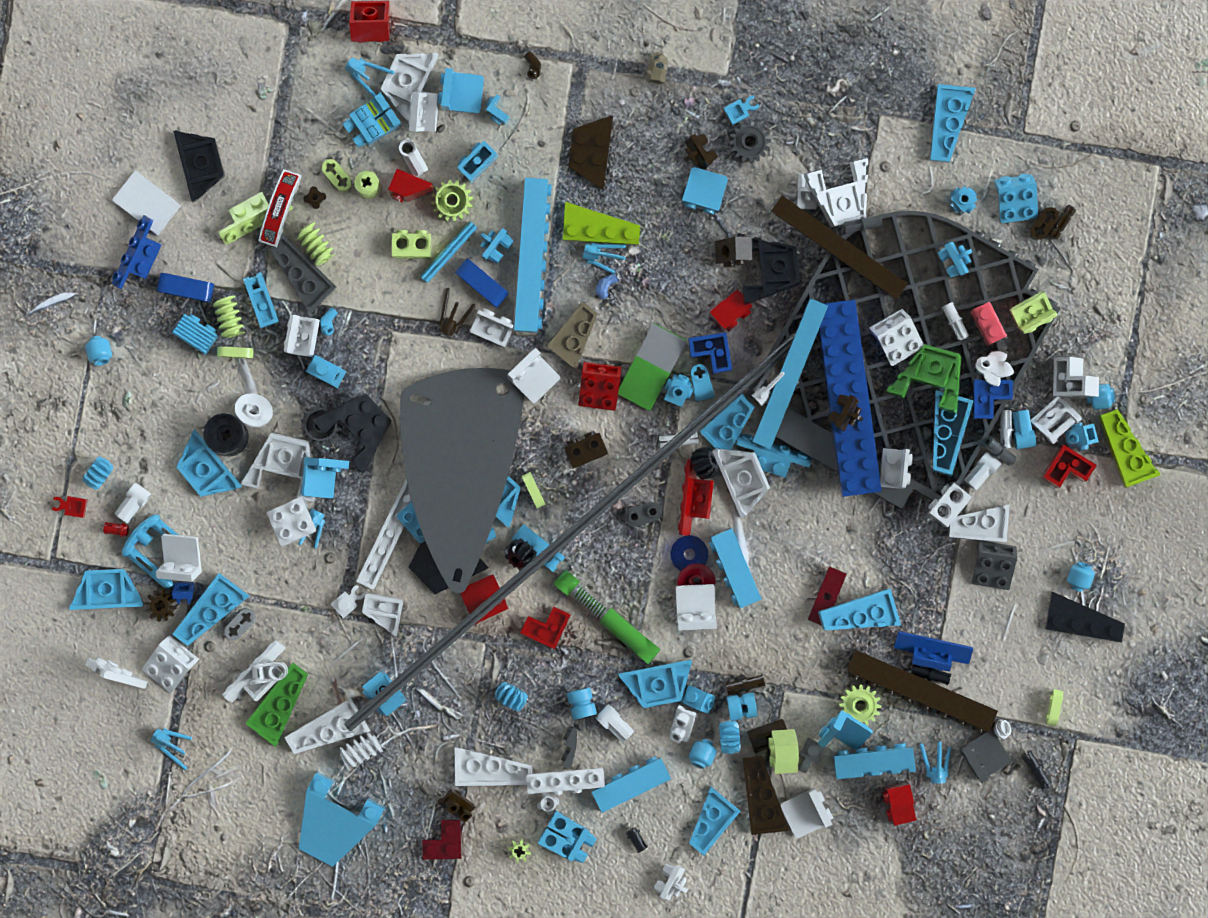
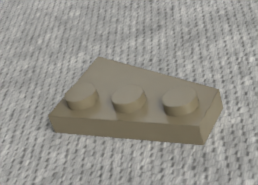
M582 301L546 345L575 370H577L597 313Z

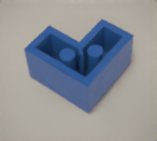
M727 332L688 338L691 359L710 356L713 375L732 372Z

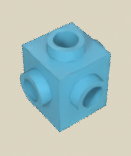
M964 186L962 189L957 187L950 194L952 198L948 202L950 203V208L956 214L962 215L965 211L969 214L976 207L974 203L978 199L975 197L977 194L973 189ZM964 196L968 201L962 202L961 197Z
M674 374L672 379L668 378L664 387L667 390L664 400L682 407L685 399H690L692 395V381L682 374H679V376Z
M1082 423L1074 424L1071 426V430L1065 431L1066 442L1070 449L1077 448L1078 451L1089 449V444L1099 442L1094 423L1083 426Z

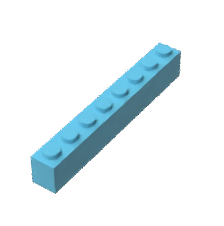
M525 178L514 324L515 332L538 333V329H542V318L539 317V310H543L544 299L540 298V292L544 291L545 279L541 278L542 272H546V260H543V253H547L548 241H544V236L549 231V222H546V215H550V203H547V196H551L552 184H548V179Z

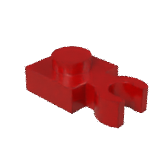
M67 496V501H64L61 497L53 498V500L60 502L58 508L52 507L53 511L65 509L64 515L85 518L88 499Z

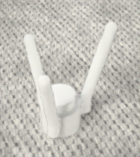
M772 367L764 373L758 385L753 389L754 393L752 394L761 405L764 403L768 405L769 396L772 394L769 390L784 376V372H781L767 387L763 383L771 372Z

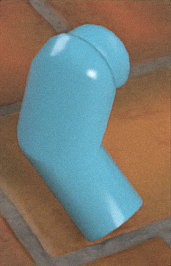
M332 307L320 319L321 332L327 336L333 334L332 320L338 314Z

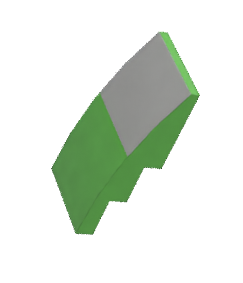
M653 323L619 387L618 395L651 411L688 340Z

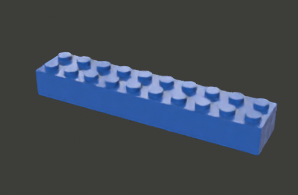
M855 300L826 303L828 308L818 332L829 412L831 414L832 411L841 414L843 407L836 404L840 394L846 396L851 394L860 400L857 407L862 409L859 416L864 418L862 422L856 420L854 426L848 424L845 432L839 430L831 422L841 497L882 492Z

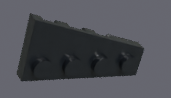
M1051 591L1045 629L1122 643L1125 623Z

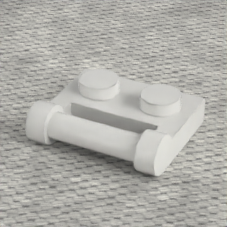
M1057 396L1030 421L1051 444H1054L1058 441L1057 438L1075 422L1081 421L1082 418L1061 397ZM1068 414L1071 416L1054 432H1050V430L1056 424H1058L1064 417H1066Z

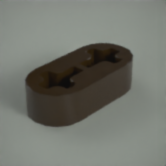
M1048 207L1044 209L1030 228V236L1034 240L1040 241L1044 239L1058 221L1059 213L1056 208ZM1053 212L1054 220L1050 219L1047 223L1044 222L1047 218L1045 213ZM1044 225L1041 231L1043 235L1036 236V230L1034 229Z

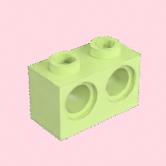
M397 230V233H392V258L431 259V234H427L425 230H417L416 234H408L407 230ZM401 239L407 241V246L404 249L397 247V243ZM425 240L427 243L426 247L418 249L416 247L417 241Z

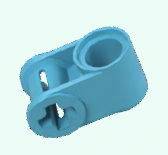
M702 364L693 366L690 376L695 401L715 398L707 368ZM697 367H699L700 370H704V374L701 375L702 378H699L697 375H694V372L697 371Z

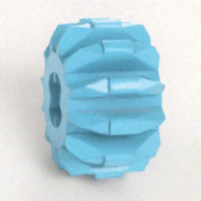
M101 456L97 457L84 474L83 482L94 490L99 489L113 470V465L107 459Z
M502 682L498 686L494 697L508 708L521 711L527 702L528 695L514 685Z
M736 721L720 723L721 751L728 754L739 752L741 746L738 723Z

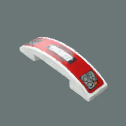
M283 169L263 221L259 242L277 248L294 193L296 194L302 175Z

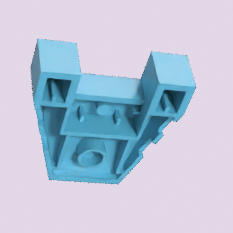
M316 772L306 790L299 849L333 867L377 825L386 807L368 798L360 814L357 815L326 799L335 780L320 772Z

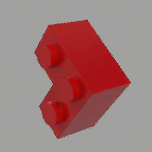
M737 289L713 308L708 316L722 332L726 330L730 332L737 326L739 318L744 320L752 313L750 309L753 306L751 303L744 305L743 294Z
M1061 445L1040 478L1055 488L1062 486L1068 474L1082 482H1087L1097 465L1066 445Z
M905 781L884 786V791L881 793L883 802L889 808L886 811L888 822L892 821V824L896 826L917 821L910 784Z

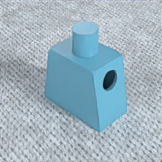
M317 355L313 356L305 371L336 388L339 387L346 374V371Z

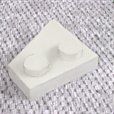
M366 592L362 613L372 618L381 627L387 629L393 636H397L404 599Z

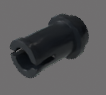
M634 827L626 832V838L630 839L637 853H640L648 845L640 835V829L637 830Z

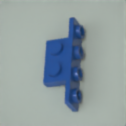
M143 215L142 219L138 221L137 230L129 240V247L121 257V264L113 274L112 284L119 289H122L129 272L146 279L162 246L159 242L146 237L153 223V220L146 215Z
M901 631L898 632L894 644L895 649L913 652L912 664L934 668L939 671L950 672L952 661L969 664L973 653V647Z

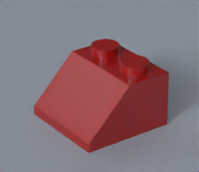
M389 0L351 1L349 20L351 42L389 41Z
M396 169L388 191L392 199L403 203V200L410 202L433 193L435 188L428 181Z

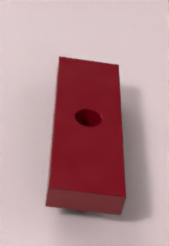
M830 566L828 567L807 620L822 626L818 611L835 605L847 573ZM825 593L830 594L829 600L824 599Z

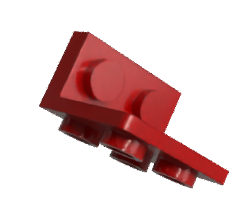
M584 362L578 405L615 411L622 367Z
M493 574L468 585L460 595L469 614L500 589ZM505 598L477 623L510 609Z

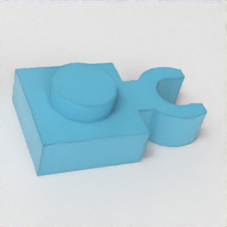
M754 95L749 96L745 103H742L741 99L723 108L732 126L748 118L750 115L747 111H756L759 108V104L751 106L749 103L755 98Z

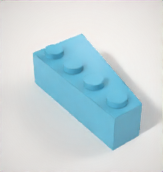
M936 390L933 472L952 477L973 400L958 396L957 412L955 414L938 407L944 392Z
M906 743L894 744V748H887L886 745L875 746V750L869 751L867 747L857 748L856 752L849 753L848 750L837 751L836 755H833L836 779L863 777L866 774L868 776L883 774V772L896 774L902 772V770L916 772L913 748L906 746Z

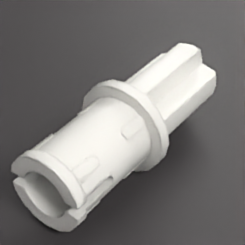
M952 302L943 306L942 309L949 321L948 325L952 326L960 341L967 338L968 333L961 321L963 318L959 317Z
M1002 410L1000 429L998 431H1000V444H1004L1007 448H1012V431H1014L1012 429V411Z

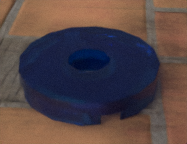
M693 535L683 536L672 545L670 551L671 561L679 571L690 564L706 565L708 548L699 537ZM686 549L694 550L695 557L692 560H687L684 557Z

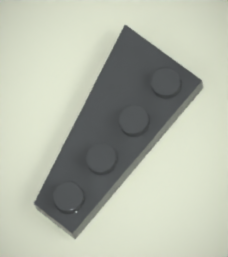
M283 233L277 248L269 246L309 314H311L337 287Z

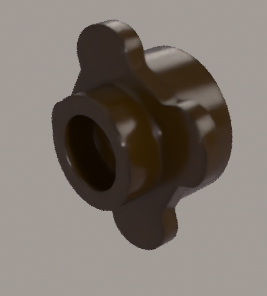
M312 186L310 192L303 199L305 203H310L314 209H318L323 200H326V194L321 193L317 187Z

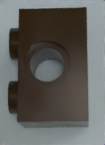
M735 236L715 241L716 264H723V267L729 268L735 267V265H745L746 261L752 260V237Z

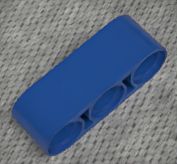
M468 258L455 271L462 280L496 308L509 294Z
M160 273L157 292L211 303L214 283L167 273Z

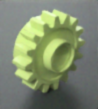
M451 180L446 185L444 182H441L442 187L435 188L437 194H432L435 201L431 203L434 206L437 205L434 212L440 211L439 218L446 216L447 222L450 218H453V221L456 222L457 217L463 220L464 213L470 214L467 209L473 208V205L469 203V201H473V197L468 196L471 190H465V183L460 186L459 180L455 184ZM449 197H456L458 199L457 203L449 205L447 203Z
M859 684L858 689L854 685L851 686V691L846 689V696H840L843 699V703H839V706L843 707L842 711L850 714L859 722H864L867 726L869 725L868 720L875 722L876 720L873 716L880 715L876 710L882 707V705L877 704L880 697H874L876 691L869 692L870 687L867 686L863 689L862 684ZM859 700H863L865 703V707L861 711L855 708V703Z

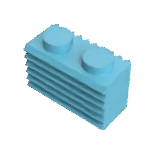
M184 314L172 334L207 355L218 338V335L215 334L216 329L208 324L204 327L199 323L200 319L193 314H190V316Z

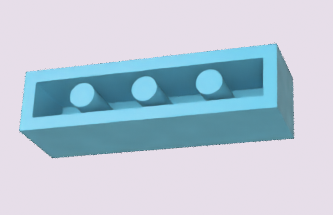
M731 528L710 537L711 541L708 543L712 552H716L719 559L716 562L720 571L724 570L726 577L723 579L727 588L731 587L733 591L731 598L734 605L743 608L762 600L733 529Z
M651 757L646 760L647 764L641 767L637 764L628 769L629 773L625 775L619 773L611 777L612 781L606 783L605 787L592 790L601 813L671 780L662 758Z

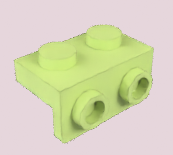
M1044 291L1009 309L1017 328L1024 334L1035 331L1038 326L1051 322L1057 316Z

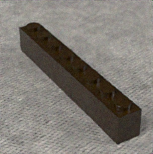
M855 649L845 670L850 672L849 677L856 680L862 677L867 680L866 684L875 688L878 685L885 687L884 692L895 695L897 692L903 695L901 698L910 703L913 700L920 702V707L929 711L932 707L938 710V715L948 718L949 715L956 718L955 722L964 726L966 723L974 725L972 729L983 733L984 730L990 732L998 710Z

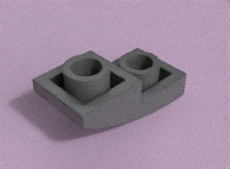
M575 727L572 730L567 729L563 740L566 741L564 745L571 748L570 751L565 750L561 758L564 761L562 766L570 769L576 751L577 728Z

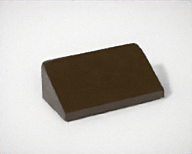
M783 719L747 731L754 753L769 749L768 738H772V731L787 730Z

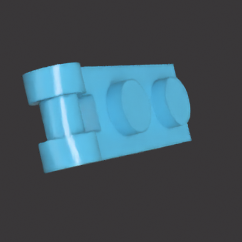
M262 272L256 273V276L251 278L249 276L243 278L260 328L278 323L279 319ZM259 283L260 288L253 289L252 285Z
M525 524L522 525L512 538V540L522 538L524 542L528 541L529 545L533 546V550L537 552L536 556L550 545ZM558 552L550 562L547 561L544 565L554 572L557 569L558 563L562 562L566 557Z

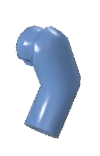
M615 273L599 280L596 295L600 299H606L609 286L618 282Z

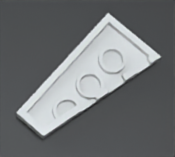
M350 698L284 738L293 753L296 754L370 732L371 730L365 720L352 731L345 727L344 723L359 711L353 699Z
M455 747V786L527 785L526 776L532 774V765Z

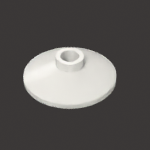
M245 394L236 401L234 408L236 417L249 427H262L271 420L273 415V409L269 401L258 394Z

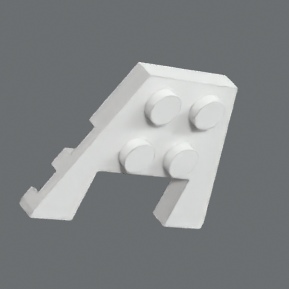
M868 158L850 162L854 182L826 189L822 170L803 175L831 227L842 225L846 221L861 219L862 216L866 218L867 194H865V183L867 182L868 175L865 174Z
M271 433L241 485L258 489L262 471L265 470L301 479L297 498L301 497L305 457L311 458L309 441ZM302 496L304 500L314 502L316 498L311 496Z

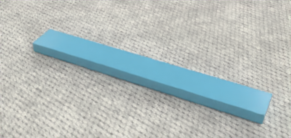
M810 298L781 370L785 374L774 387L753 439L754 443L771 449L828 305Z

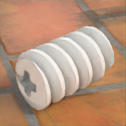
M367 732V739L360 736V743L354 739L353 747L347 743L346 751L342 747L339 748L340 756L348 770L349 764L352 767H356V760L361 764L363 763V757L367 760L370 759L369 753L376 756V749L379 752H383L376 736H372L369 732Z

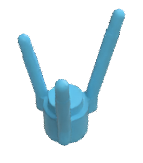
M351 58L347 62L345 70L373 97L376 94L360 78L363 77L369 80V77L364 74L366 70L364 66L395 74L393 70L367 62L362 58L359 60Z
M586 244L583 259L588 260V264H593L613 274L615 273L613 269L595 260H599L600 256L625 260L626 258L616 254L601 252V249L598 248H625L626 245Z
M311 508L309 514L315 528L319 525L314 543V548L316 549L326 521L323 520L324 514ZM306 537L301 538L298 544L302 545Z
M166 728L163 731L157 729L151 738V742L181 768L187 770V767L164 747L168 746L184 755L185 751L170 743L171 737L169 735L187 740H192V737L170 731Z
M938 742L937 766L932 767L931 770L924 744L921 743V753L930 783H946L951 747L947 749L945 765L942 767L941 742Z

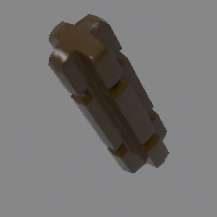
M1066 206L1064 213L1060 215L1054 228L1051 229L1049 236L1052 239L1057 240L1061 235L1060 232L1065 229L1071 220L1070 217L1076 212L1073 206Z

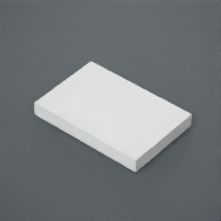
M136 170L112 199V201L138 221L142 219L143 215L150 217L153 220L150 230L157 235L161 233L181 207L178 202Z

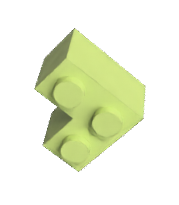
M795 729L772 731V738H768L771 755L769 756L770 767H774L775 774L798 772L799 752Z

